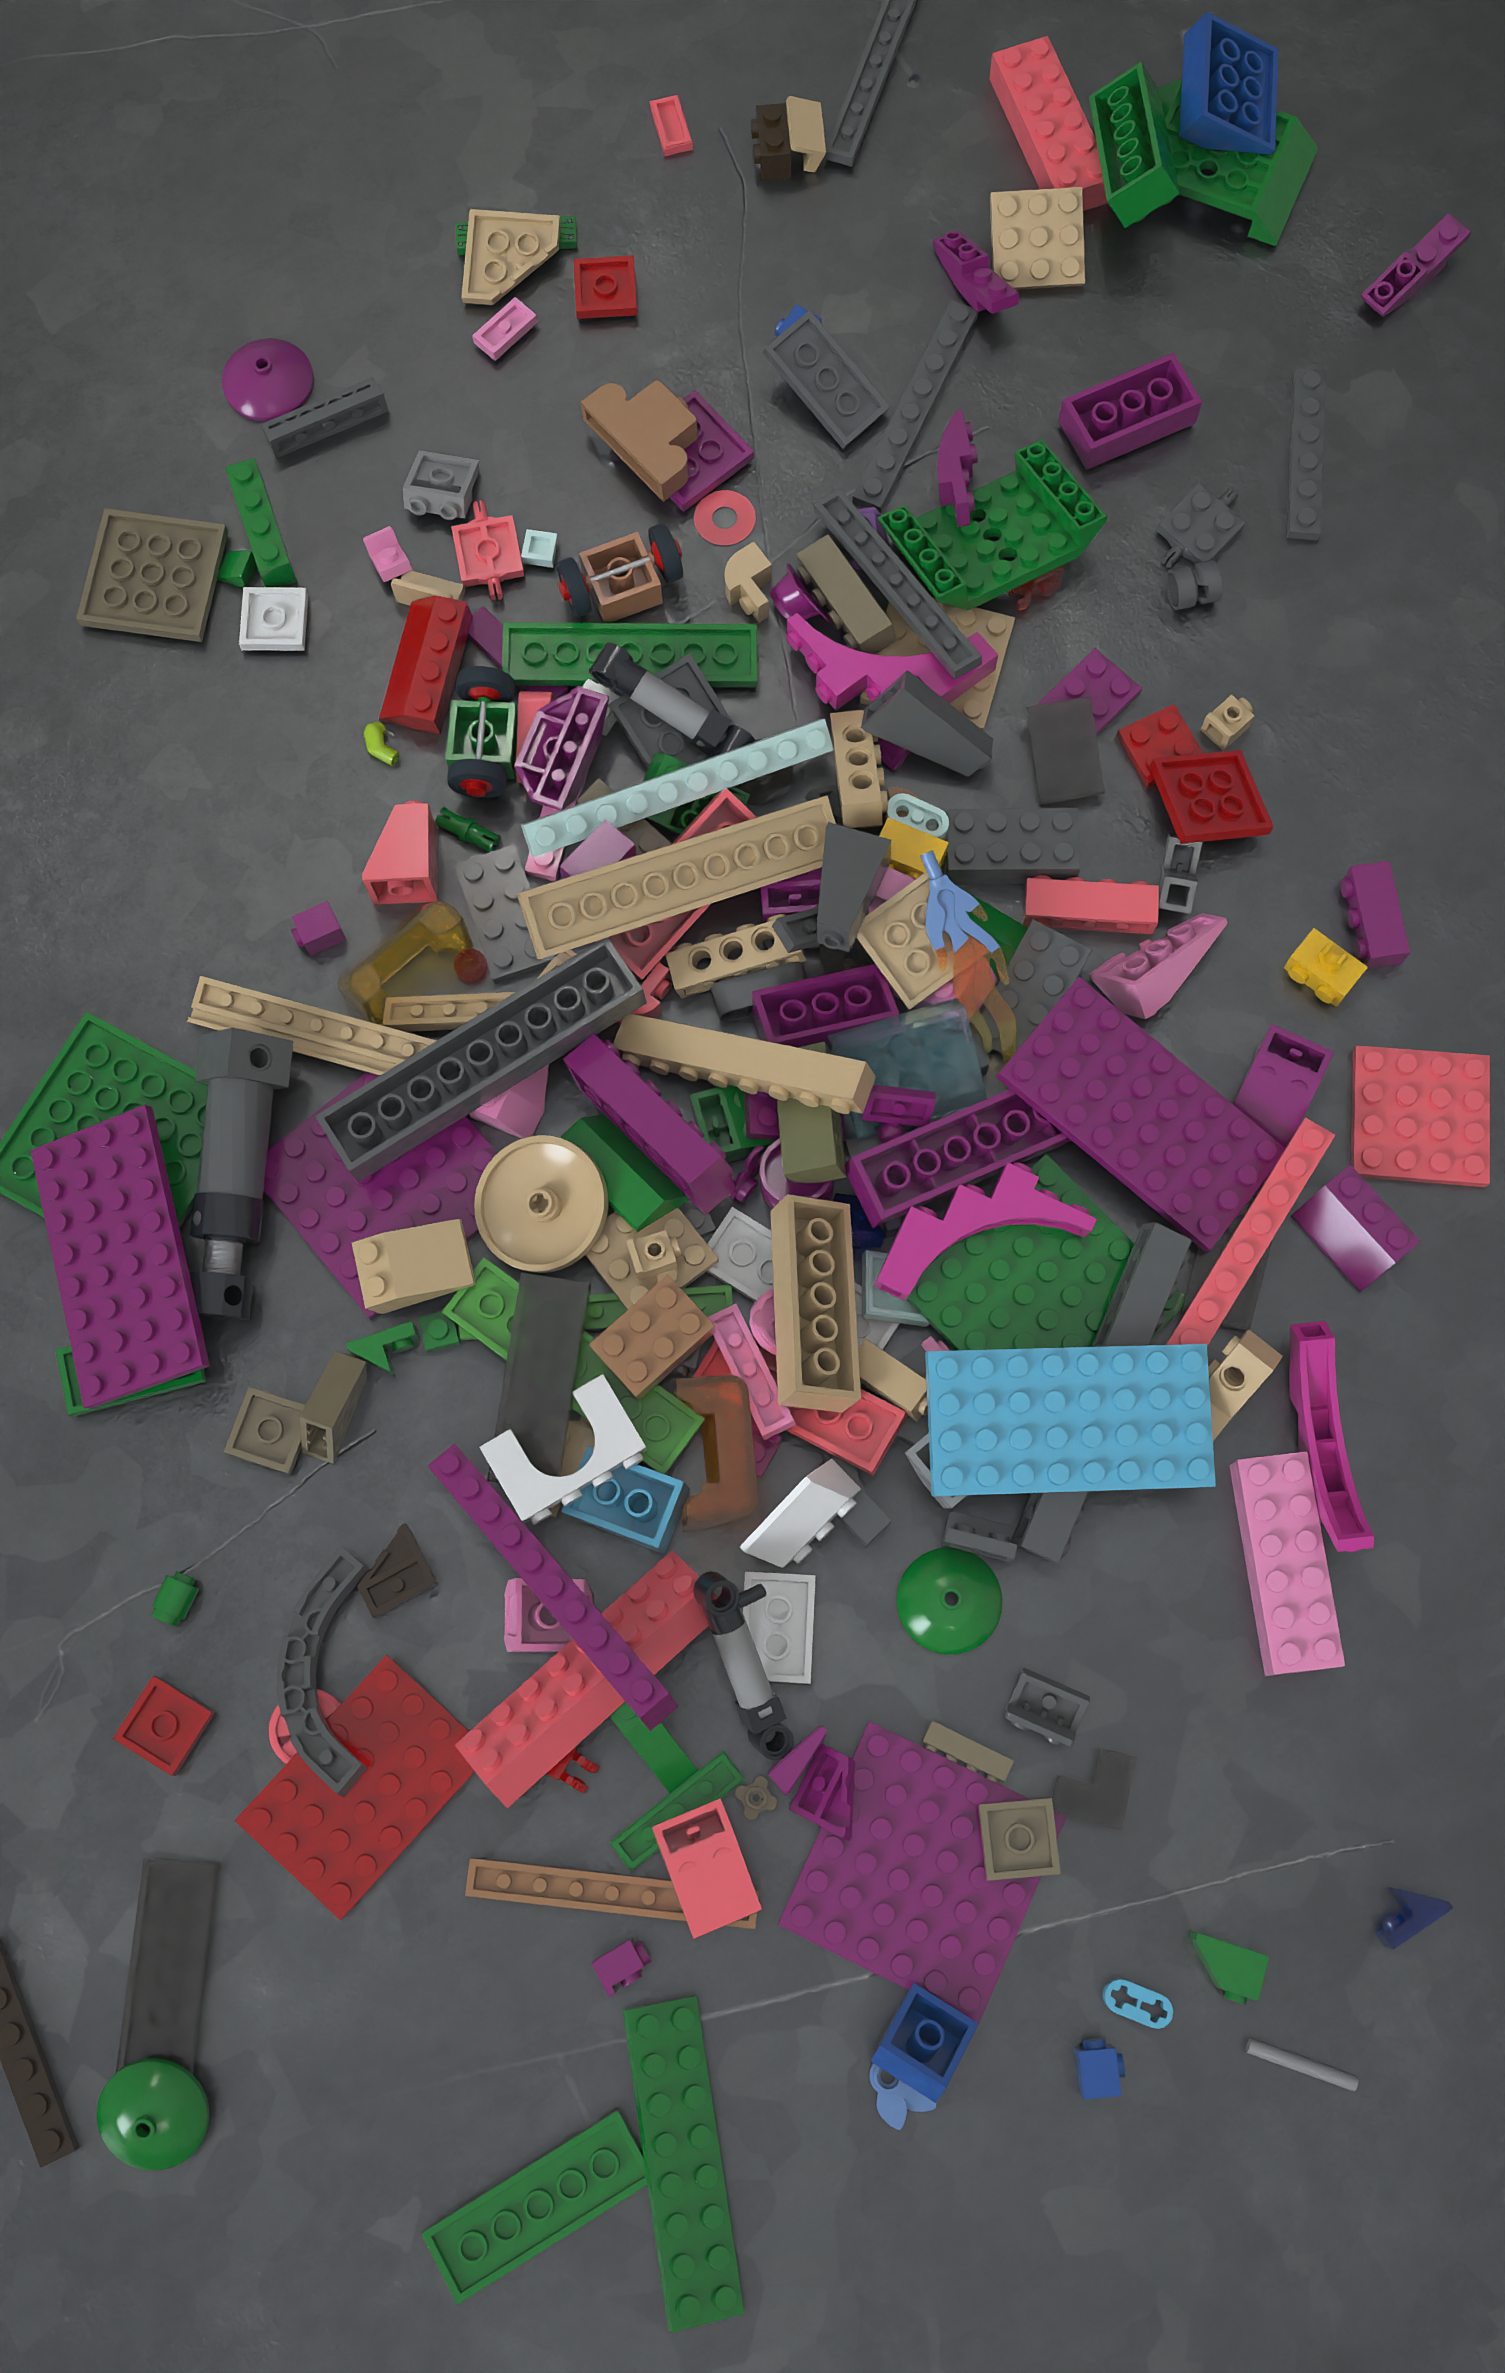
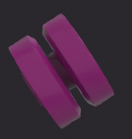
M780 1138L767 1147L760 1161L759 1176L764 1201L771 1210L787 1194L827 1201L831 1200L834 1180L820 1183L792 1181L783 1175Z

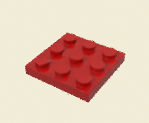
M1241 750L1153 758L1149 767L1180 844L1269 835L1274 826Z

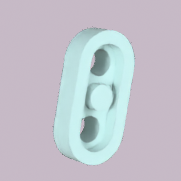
M904 793L894 795L888 801L886 818L889 817L940 839L946 836L949 819L947 814L940 808ZM898 811H905L908 815L906 817H899L896 813ZM929 824H933L937 827V829L935 831H930L926 828V826Z

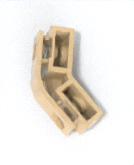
M1247 1330L1240 1339L1234 1336L1222 1350L1226 1356L1219 1363L1214 1359L1208 1366L1213 1441L1274 1371L1283 1357L1251 1330Z

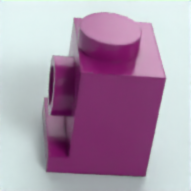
M630 1938L598 1957L591 1964L610 1997L618 1990L615 1984L620 1982L624 1988L642 1977L640 1969L652 1962L644 1944L642 1942L636 1944L633 1938Z

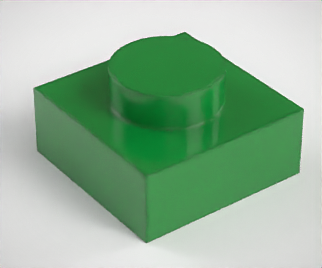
M442 1312L418 1317L427 1353L461 1344L456 1323Z

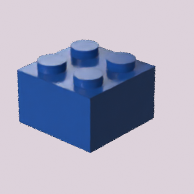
M913 1983L903 1998L870 2061L936 2103L946 2090L978 2023Z

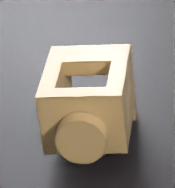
M1231 694L1212 713L1210 712L1206 715L1200 731L1224 751L1250 727L1255 717L1252 713L1253 708L1246 699L1239 698L1237 700Z
M666 1230L636 1240L630 1239L626 1241L639 1281L678 1268L676 1258L682 1256L676 1236L669 1238ZM661 1248V1253L657 1256H651L648 1253L649 1249Z

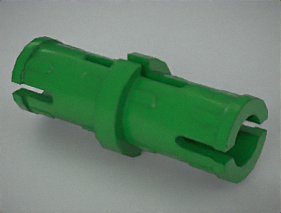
M442 807L439 811L443 816L439 814L436 816V826L459 836L460 841L464 843L471 842L488 852L496 850L493 846L494 844L497 846L500 844L501 835L478 825L477 820L471 817L466 819L448 810L446 807Z

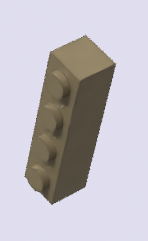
M933 1720L930 1721L922 1739V1742L926 1743L924 1748L934 1753L940 1750L946 1753V1759L955 1763L960 1760L967 1764L965 1768L977 1774L980 1770L987 1774V1779L997 1784L999 1780L1002 1782L1006 1781L1014 1763V1760Z

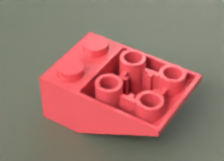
M721 1798L652 1827L654 1837L693 1939L762 1910Z

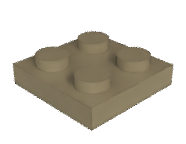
M248 1386L224 1453L291 1475L301 1450L299 1416L305 1405Z
M1052 1798L978 1804L987 1881L1061 1874Z

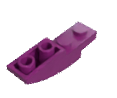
M1448 213L1408 253L1405 251L1361 294V299L1382 317L1389 314L1433 279L1446 266L1447 260L1469 239L1471 232Z
M950 231L942 237L933 239L936 253L953 284L977 312L987 309L993 314L1019 304V293L989 268L988 255L961 231Z
M962 410L954 413L943 433L937 461L940 505L953 504L958 527L970 525L969 511H975L973 492H967L966 488H970L969 478L973 477L972 464L978 463L976 445L969 444L970 441H973L971 422L965 423Z

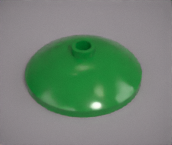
M938 1548L919 1556L904 1572L897 1590V1611L908 1635L923 1648L944 1655L962 1654L983 1644L994 1632L1002 1613V1592L996 1575L980 1557L955 1548ZM949 1592L956 1594L958 1602L954 1606H950L945 1602V1595Z
M141 2059L119 2069L103 2088L97 2105L98 2129L108 2149L122 2162L142 2170H166L186 2161L202 2143L209 2124V2104L199 2081L184 2067L164 2059ZM140 2123L147 2124L150 2127V2130L148 2131L143 2129L140 2126Z

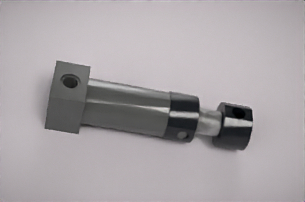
M228 1028L200 1036L195 1082L208 1084L197 1192L194 1194L190 1235L195 1238L204 1239L206 1242V1252H204L203 1271L189 1272L198 1314L201 1318L235 1321L250 1320L254 1279L239 1275L242 1262L241 1253H243L242 1247L245 1243L260 1242L264 1206L262 1199L274 1090L289 1087V1078L296 1079L301 1073L299 1066L291 1064L292 1040L237 1028Z

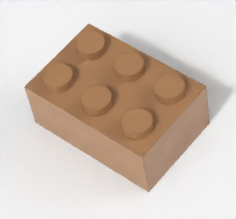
M667 1274L593 1340L589 1346L636 1400L640 1401L716 1332L715 1325Z

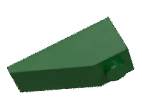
M626 1702L610 1715L623 1735L669 1793L698 1771L662 1722L650 1732Z

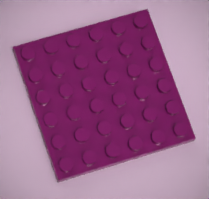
M366 1072L268 1149L264 1191L370 1320H372L380 1313L365 1309L352 1242L384 1232L455 1219L462 1220L466 1241L469 1242L479 1233L474 1209L476 1189L486 1166L498 1153L471 1121L464 1116L365 1179L357 1182L345 1166L315 1116L380 1076Z
M869 1721L852 1757L855 1760L852 1837L850 1841H847L821 1827L778 1925L907 1990L915 1983L979 2025L1042 1876L986 1880L978 1804L1031 1799ZM1054 1811L1056 1837L1058 1839L1067 1817Z

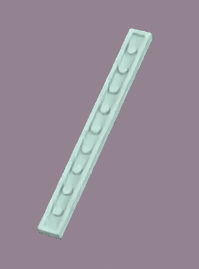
M825 719L812 721L524 823L521 827L531 857H537L585 840L605 819L615 828L719 792L725 788L733 787L833 751L834 748Z

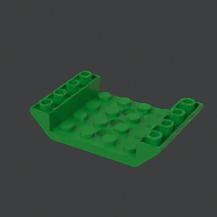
M1182 78L1159 86L1158 89L1180 195L1253 220L1248 237L1277 246L1318 151L1317 145L1296 116L1276 110L1275 151L1272 154L1229 150L1217 152L1213 149L1202 148L1179 136ZM1210 169L1215 174L1207 176L1202 174L1201 170Z
M1043 439L1015 451V471L972 491L975 511H969L970 525L957 526L953 504L940 506L917 518L904 504L877 517L878 523L938 602L969 611L1080 557L1106 523L1107 515ZM983 518L984 520L981 522H977L972 519ZM990 537L999 538V540L995 542L986 539ZM1004 557L1015 558L1013 561L1010 562L1007 560H1001Z

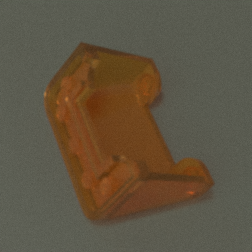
M734 1375L676 1379L671 1394L694 1410L696 1415H700L705 1419V1422L702 1424L707 1484L702 1485L701 1494L689 1497L683 1504L681 1512L683 1531L702 1530L748 1517L758 1505V1490L747 1384L743 1379Z

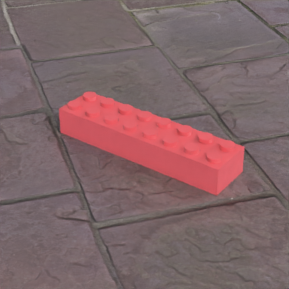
M673 1550L601 1613L653 1675L661 1670L709 1626L702 1605L697 1602L693 1592L694 1584L700 1576ZM714 1592L711 1595V1601L718 1598ZM572 1639L460 1739L455 1746L483 1783L508 1809L625 1701Z

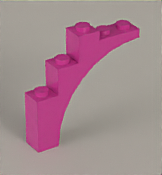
M798 613L787 619L786 639L795 651L800 650L806 657L809 668L817 674L815 690L818 697L825 704L829 702L835 710L841 708L865 689L868 698L872 702L907 670L944 700L951 703L996 669L998 654L978 632L967 639L982 656V664L954 680L933 653L903 657L880 656L860 652L836 643L818 632Z
M1008 1162L1001 1170L989 1198L984 1196L985 1192L977 1186L971 1184L963 1186L959 1184L941 1220L936 1218L937 1214L926 1207L918 1206L914 1208L911 1206L904 1217L873 1287L905 1301L921 1274L935 1258L957 1242L981 1231L1006 1225L1033 1224L1059 1228L1078 1236L1086 1237L1092 1231L1097 1219L1090 1216V1211L1080 1205L1071 1204L1069 1206L1058 1201L1059 1197L1048 1190H1035L1034 1188L1039 1177L1032 1174L1033 1170L1018 1162L1013 1164Z
M1325 1321L1291 1324L1289 1398L1299 1414L1298 1451L1308 1453L1320 1523L1324 1524L1337 1552H1355L1360 1549L1374 1548V1535L1366 1520L1356 1492L1344 1444L1336 1384L1335 1337Z

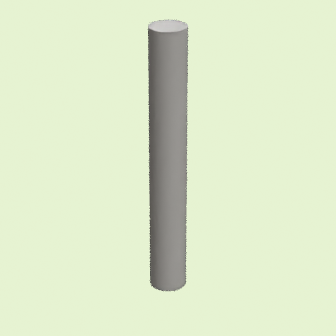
M1249 2038L1247 2042L1246 2053L1353 2092L1357 2089L1359 2078L1355 2075Z

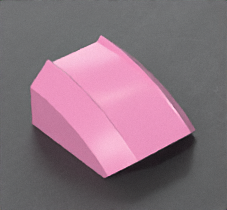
M521 1578L508 1580L504 1594V1642L507 1652H559L572 1640L570 1635ZM572 1579L593 1604V1593L587 1580Z

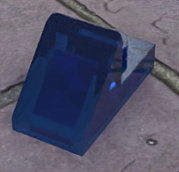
M836 1193L833 1202L850 1204L852 1248H881L885 1239L880 1226L872 1228L856 1195Z
M1389 1887L1390 1892L1405 1914L1401 1915L1400 1912H1397L1386 1918L1381 1923L1384 1928L1378 1931L1376 1935L1384 1947L1395 1949L1452 1910L1453 1907L1448 1901Z

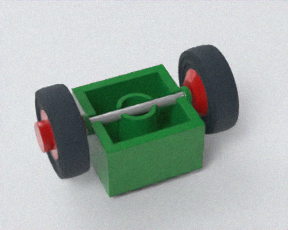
M474 666L461 670L457 676L456 692L464 701L451 700L446 762L449 768L447 781L450 789L464 796L474 798L496 797L505 791L507 779H515L516 770L514 765L517 753L518 711L516 703H510L514 696L515 685L511 675L500 669Z

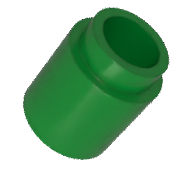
M176 1571L174 1577L166 1575L152 1604V1607L155 1609L151 1616L178 1627L180 1620H185L199 1591V1588L193 1586L196 1579Z

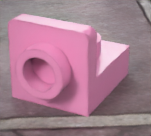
M388 526L363 538L371 561L383 582L412 570L410 562L400 547L392 527Z

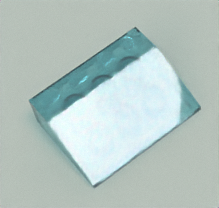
M958 998L827 1035L832 1055L868 1063L876 1076L873 1085L935 1092L936 1103L931 1119L965 1109L987 1099L966 1008ZM850 1111L858 1140L877 1135L878 1128L883 1122L862 1120L861 1113Z

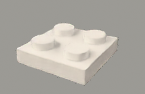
M243 587L239 637L241 649L305 651L308 608L307 589Z

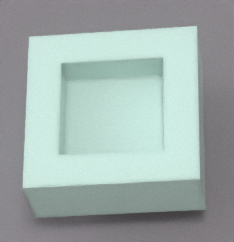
M527 529L521 554L522 563L553 568L558 545V534Z

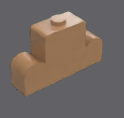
M656 380L629 401L626 399V392L623 387L615 383L602 385L581 401L583 420L663 502L687 483L689 477L688 462L684 449L698 438L696 417L689 411L686 402L680 396L676 398L661 381Z

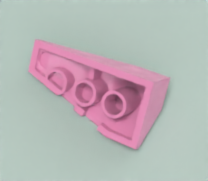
M1201 913L1168 929V936L1155 941L1148 939L1139 944L1140 950L1126 957L1122 952L1111 957L1092 971L1090 978L1122 1013L1141 1019L1150 1018L1156 1014L1157 1010L1170 1001L1228 924L1227 919Z
M549 1064L469 1113L470 1118L521 1139L534 1136L545 1111Z

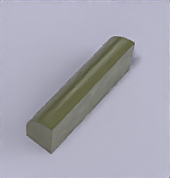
M825 1041L798 1047L833 1055ZM788 1098L786 1101L777 1099L783 1175L792 1181L801 1183H820L846 1178L840 1113L825 1105L819 1104L818 1107H810L797 1099Z

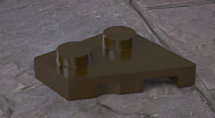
M406 1523L398 1528V1533L388 1547L383 1549L375 1560V1565L357 1585L373 1618L379 1617L438 1584Z

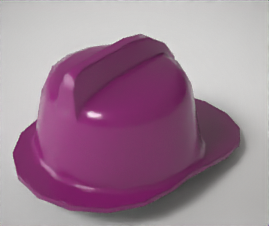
M787 563L788 573L770 591V596L779 612L787 619L798 613L804 620L821 614L833 625L825 611L811 597L797 572Z

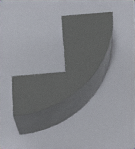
M1168 833L1159 883L1158 908L1191 914L1198 884L1195 874L1203 842L1180 844L1176 833Z

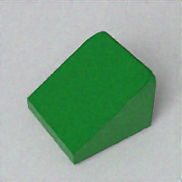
M248 550L227 551L217 580L242 588L247 587L256 566L253 552Z

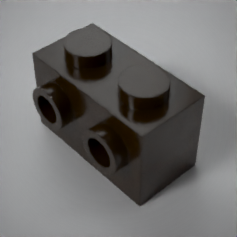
M786 103L756 105V119H751L752 139H757L758 143L753 145L754 164H760L761 181L791 178V148Z

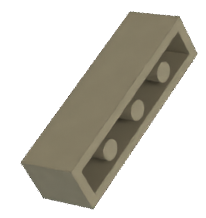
M829 534L796 554L800 567L796 568L799 577L805 585L810 583L814 588L812 594L821 608L823 606L828 608L830 612L827 614L836 630L842 628L846 634L843 636L849 648L860 652L876 654L897 641L893 624Z

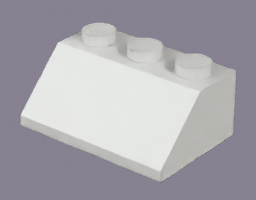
M830 1459L808 1474L747 1538L740 1548L745 1553L782 1568L792 1560L798 1564L813 1550L809 1543L815 1537L821 1541L835 1527L831 1520L837 1514L843 1518L857 1504L853 1497L861 1488L833 1459Z

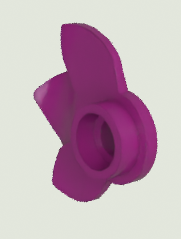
M755 1147L745 1161L744 1170L734 1177L733 1182L736 1189L729 1196L733 1201L739 1200L744 1203L756 1189L758 1181L755 1177L759 1173L760 1161L763 1154L760 1155V1151L764 1147Z

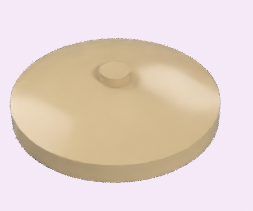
M546 1135L520 1139L496 1154L483 1171L475 1194L476 1224L487 1247L506 1264L521 1270L537 1273L561 1270L574 1264L586 1255L601 1235L608 1213V1191L604 1176L596 1162L587 1152L567 1140Z

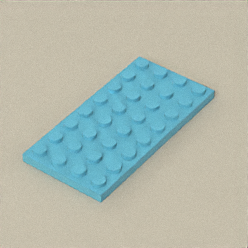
M1207 1344L925 1352L932 1496L1216 1487Z

